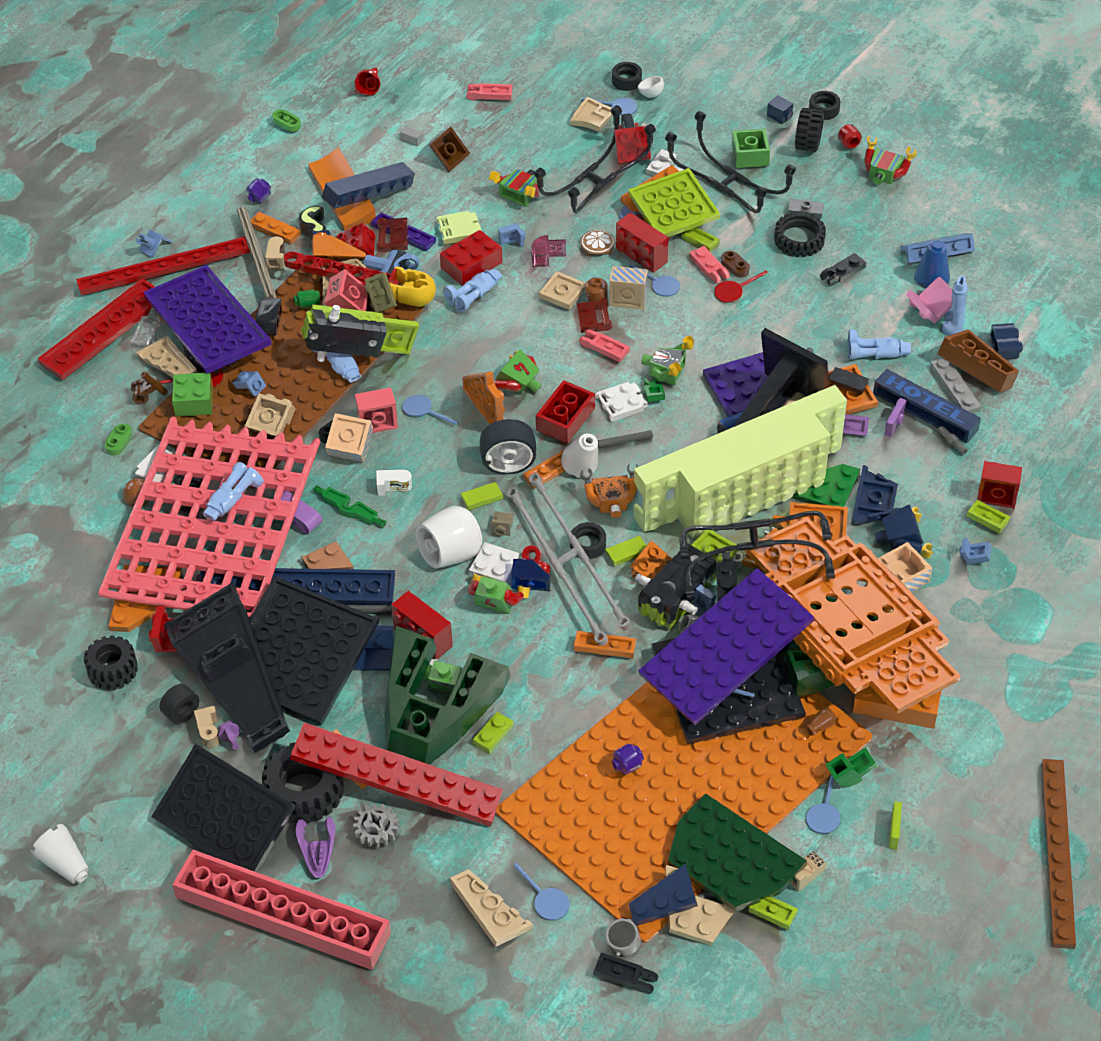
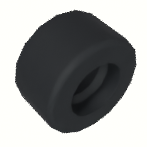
M177 684L163 695L159 708L160 712L171 722L181 724L194 715V710H197L200 700L199 696L188 686Z

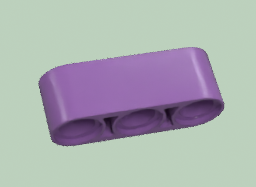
M284 491L281 500L291 502L293 494ZM300 500L291 524L304 533L309 534L323 522V519L316 510Z

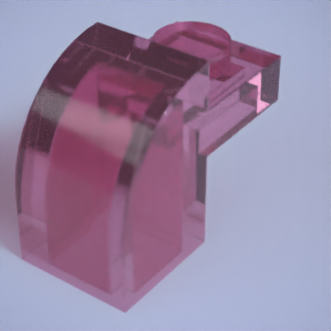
M548 235L535 239L531 246L532 267H549V257H566V239L549 240Z

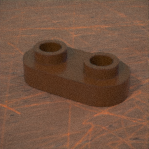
M726 251L722 254V265L734 276L739 278L748 276L750 265L734 251Z

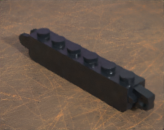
M723 552L722 562H716L717 602L737 586L736 561H730V552Z

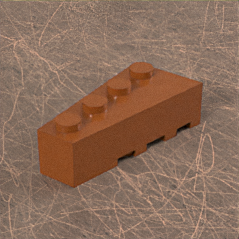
M969 329L944 337L938 352L939 356L998 392L1011 389L1019 373V370Z

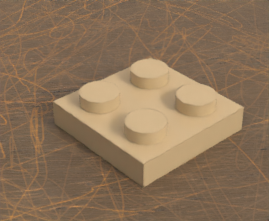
M556 271L539 292V298L570 310L584 293L586 283Z

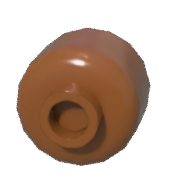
M597 277L589 279L585 284L586 299L594 304L605 301L608 297L607 282Z

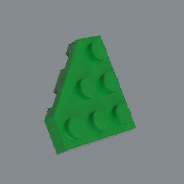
M846 464L826 469V476L821 486L817 488L811 486L801 495L798 493L793 494L792 498L809 504L845 507L858 480L861 469Z

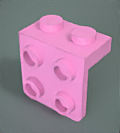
M941 277L935 279L919 296L912 290L906 294L910 299L909 304L914 309L918 308L920 310L918 314L924 320L928 318L934 324L952 308V289Z

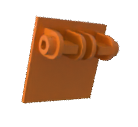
M651 540L631 564V576L635 578L640 573L647 578L653 579L672 558Z

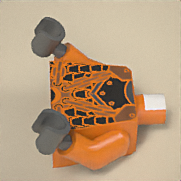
M630 464L627 466L630 478H628V475L595 478L591 482L590 478L593 472L590 468H588V477L584 476L583 470L580 472V478L585 481L584 488L587 500L595 507H598L601 513H610L612 518H619L622 515L621 511H626L627 505L635 498L637 486L634 482V471L629 469Z

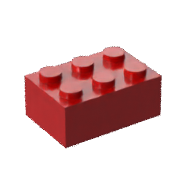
M632 213L627 214L616 222V249L653 273L668 263V236Z
M481 230L474 232L440 253L441 269L461 286L465 285L467 281L471 280L478 273L491 270L503 263L502 247Z
M563 380L535 415L536 431L568 444L594 411L595 393Z
M409 590L391 604L394 630L396 631V626L433 639L437 648L432 657L433 659H439L453 647L451 622Z

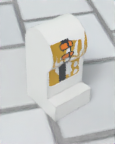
M407 470L376 471L378 496H386L385 492L398 490L400 492H407L412 488V476Z

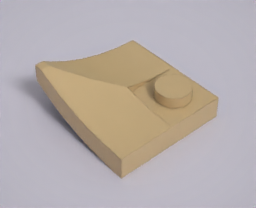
M586 97L574 113L569 125L583 126L599 132L613 117L610 112L612 108Z

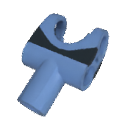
M398 250L390 251L387 259L367 255L364 261V265L368 269L392 274L396 266L402 267L404 270H414L418 268L420 263L415 255Z

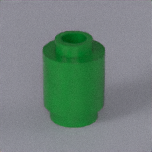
M318 290L297 291L296 295L293 296L294 304L299 309L320 305Z

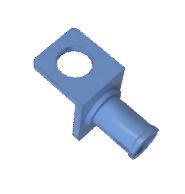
M149 230L147 236L139 234L138 237L141 239L136 238V242L141 245L140 251L150 257L154 256L162 240L172 242L171 239L153 230Z

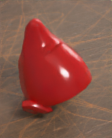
M377 68L363 69L357 74L354 81L355 94L374 95L379 91L381 81Z

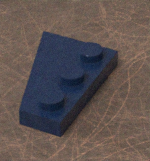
M685 864L629 903L633 922L636 926L698 906Z

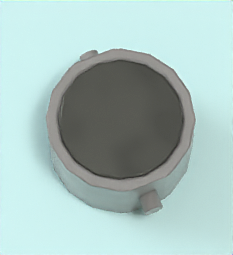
M622 918L615 920L606 930L608 945L617 957L633 955L639 949L641 937L637 926L631 919Z

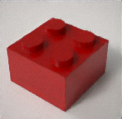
M984 461L977 500L989 505L1015 509L1023 467Z

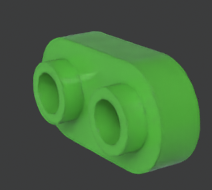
M283 109L273 112L272 118L276 125L290 132H296L301 128V120L294 114Z
M119 424L114 427L105 442L108 454L119 455L124 451L133 436L130 425Z

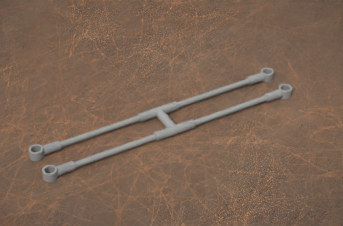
M533 473L529 476V481L543 495L569 537L568 540L573 546L572 550L557 559L525 510L518 490L515 487L509 488L507 496L522 512L544 548L545 554L559 578L564 581L590 624L589 627L595 635V641L598 645L604 646L608 642V637L600 630L597 623L592 620L567 579L561 565L578 555L613 608V613L618 619L620 628L627 631L632 627V623L623 614L621 609L617 607L589 562L584 549L576 537L572 535L546 493V489L542 484V478L538 473Z

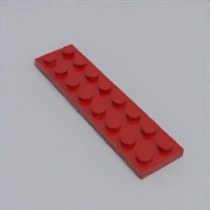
M142 278L37 358L39 364L64 380L154 310L144 297L143 292L156 286Z

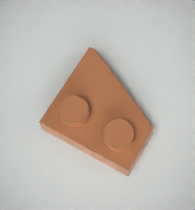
M336 541L302 557V562L307 569H354L353 564Z

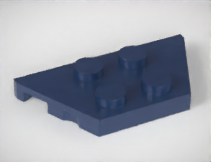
M863 465L851 524L855 525L882 520L894 509L898 484L886 479L879 473L875 475L868 471L866 465Z

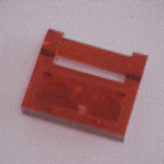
M407 217L395 219L379 218L377 220V226L379 227L378 252L408 250L409 221ZM390 227V243L386 244L385 230Z
M602 298L598 302L576 303L581 333H585L589 329L595 332L612 329V321L609 319L607 309L609 306L607 299ZM596 310H601L603 320L601 323L597 321Z

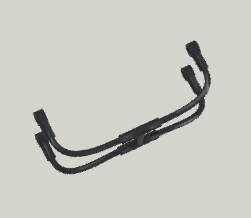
M615 105L610 112L613 115L614 130H617L620 124L622 109L620 106ZM648 124L644 128L648 144L646 150L635 160L612 172L605 179L593 172L611 152L615 144V133H613L611 143L604 155L578 175L573 182L553 192H545L543 190V177L546 176V172L543 168H538L534 172V176L537 178V187L540 193L544 196H555L570 189L568 195L571 199L573 213H579L594 194L599 193L618 174L642 160L649 153L653 143V133L656 132L655 126ZM586 177L599 183L576 209L577 197L580 195V192L573 186L583 181Z
M698 111L695 114L694 118L697 120L696 130L701 148L711 161L730 176L719 182L690 168L694 175L707 180L709 184L727 195L733 196L755 214L761 212L766 193L779 195L786 193L790 189L793 175L796 171V168L790 164L784 170L786 174V187L783 190H771L751 182L739 172L720 163L707 150L702 139L703 121L706 118V114L702 111ZM668 132L665 140L668 141L667 151L669 152L670 159L684 170L689 168L675 159L673 151L677 135L673 132ZM737 179L745 185L748 184L757 189L755 195L757 196L758 208L754 209L727 186Z
M806 511L771 520L770 518L736 522L731 525H697L684 529L679 538L681 559L689 558L686 534L691 531L731 529L736 531L749 529L751 541L719 548L695 559L688 567L685 576L687 597L695 596L691 573L693 568L704 559L733 550L743 551L773 547V545L781 544L804 545L819 550L825 557L824 564L827 579H835L832 558L820 545L796 539L758 540L757 528L771 526V524L806 516H818L821 518L820 524L823 541L831 540L828 519H826L822 512Z

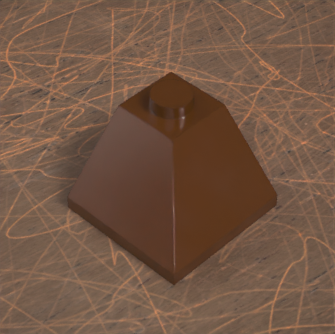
M452 127L438 133L429 143L430 148L448 172L470 154Z

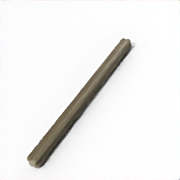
M241 206L237 209V214L265 297L276 298L247 209Z

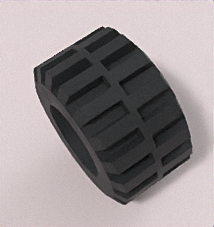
M801 109L795 135L796 149L812 152L818 150L824 122L823 110Z
M110 635L109 638H106V636L101 637V640L96 639L94 644H90L88 650H85L84 664L90 682L95 684L97 688L103 687V690H108V688L116 690L117 687H125L124 684L132 682L131 678H135L136 672H138V663L132 644L127 639L123 640V637L120 636L115 638L114 635ZM109 661H117L111 665H104Z

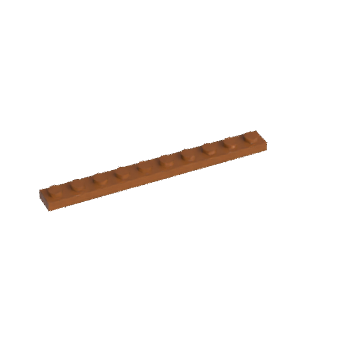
M1042 759L1052 948L1075 949L1076 934L1064 760Z

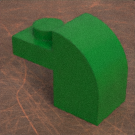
M866 747L850 758L841 753L825 764L835 781L842 787H849L863 781L862 776L878 766Z

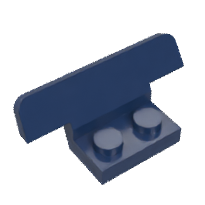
M378 625L353 670L390 671L394 642L393 626Z

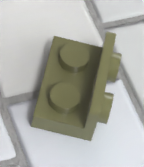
M385 272L365 279V290L370 295L372 300L370 304L374 312L384 314V311L397 306Z

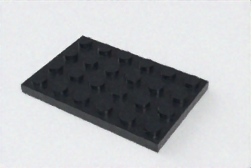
M195 743L151 817L211 856L258 872L295 810L296 805Z

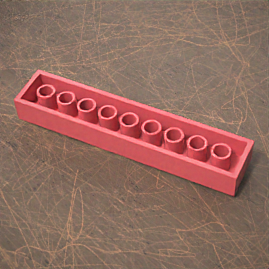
M192 850L172 884L175 896L180 900L373 970L391 935L390 922L387 919L196 850Z

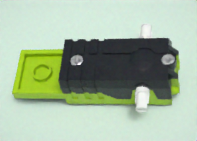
M312 305L311 310L306 312L305 325L301 328V334H303L307 348L318 351L317 360L321 362L325 360L328 352L378 358L380 351L410 354L419 329V323L416 321L384 318L382 313L344 309L338 305H333V307Z
M705 530L692 545L688 544L689 558L681 559L679 551L653 579L647 578L640 573L637 574L635 581L644 586L638 595V611H640V614L643 617H650V621L656 622L658 626H665L668 629H671L686 612L695 615L698 608L692 605L694 596L687 597L685 576L688 567L695 559L705 553L736 544L712 530ZM738 550L728 551L730 552V560L739 552ZM722 553L704 559L693 568L691 575L693 577L694 592L700 584L708 589L716 581V562H722Z

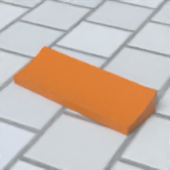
M339 147L325 157L308 164L309 170L322 193L325 183L355 175ZM370 199L336 209L330 205L344 231L362 222L365 225L369 224L376 217L375 208Z

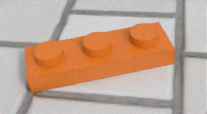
M258 212L250 220L254 229L272 237H281L284 242L290 245L301 235L300 229L261 212Z
M577 631L574 651L634 658L636 638L606 634L608 642L606 645L600 646L595 641L593 633Z

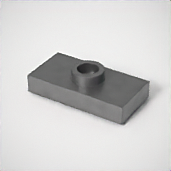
M790 199L788 214L790 215V212L797 214V211H801V214L808 212V216L814 214L815 218H822L824 203Z

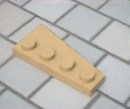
M168 336L136 352L139 359L171 377L175 374L198 373L197 369Z
M469 869L450 877L449 883L495 947L532 930L533 924L529 920L525 921L519 916L520 913L515 908H510L506 905L501 896L492 893L488 889L489 886Z

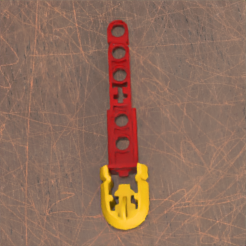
M293 251L287 252L284 255V264L287 268L300 269L303 272L329 278L345 269L351 275L362 274V276L355 278L364 285H366L365 279L382 273L377 270L316 256L303 255V253ZM294 258L296 261L289 262L288 259ZM306 262L313 263L312 265H304ZM322 266L329 267L328 269H321ZM396 266L392 274L386 273L395 301L398 300L399 303L420 307L430 303L435 296V282L433 278L424 272L411 269L404 270V268Z

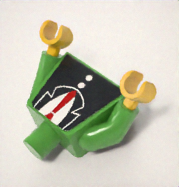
M686 336L682 340L683 343L674 348L658 347L653 356L643 354L641 364L649 366L650 377H654L659 382L664 381L676 385L686 365V348L691 350L694 346L695 341L692 336Z

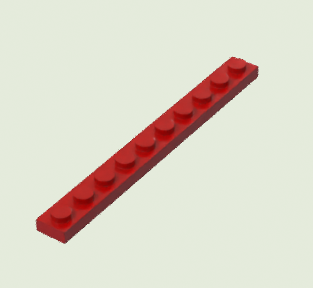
M241 237L78 278L76 282L80 294L85 295L137 282L142 278L157 277L250 253L246 238Z

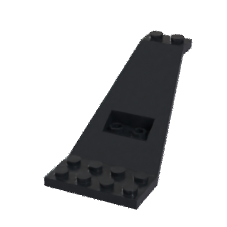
M233 582L164 624L173 647L232 720L239 726L255 753L290 732L245 606Z

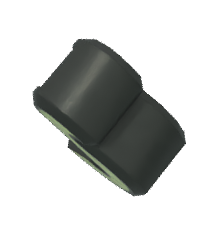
M311 206L299 214V228L302 234L310 236V240H312V232L326 230V226L320 223L325 218L323 207Z

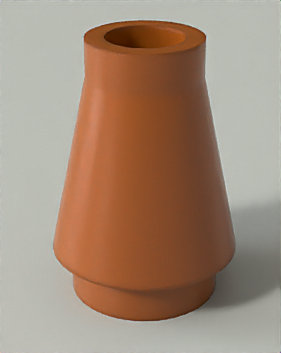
M821 708L805 727L813 736L833 726L837 718L830 708Z

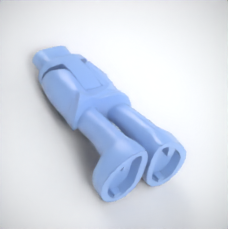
M494 268L485 270L473 276L471 280L467 281L465 285L457 290L452 285L446 286L443 289L444 297L451 306L455 305L458 311L463 312L469 308L470 304L478 296L482 298L486 292L491 290L498 283V280L502 278V274Z
M960 276L958 281L954 283L951 295L952 308L944 314L946 322L942 325V332L946 335H952L963 330L968 292L964 276Z
M849 329L847 344L849 359L875 356L876 359L883 357L896 358L902 357L903 354H911L910 342H903L902 339L898 340L892 337L862 339L858 337L855 329Z
M327 353L326 357L331 363L332 369L340 374L343 379H347L351 383L361 378V374L358 372L359 368L351 355Z
M235 463L227 481L222 483L220 488L210 497L206 505L207 509L203 512V515L213 521L218 517H222L242 498V493L247 487L251 485L258 488L264 483L262 476L252 467L247 469L244 463ZM240 479V482H239V483L237 484V486L232 490V487H233V486L236 484V482Z

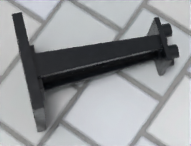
M764 328L761 332L765 375L769 377L733 427L785 406L797 392L807 397L829 388L828 361ZM721 424L717 425L718 434L728 430V428Z

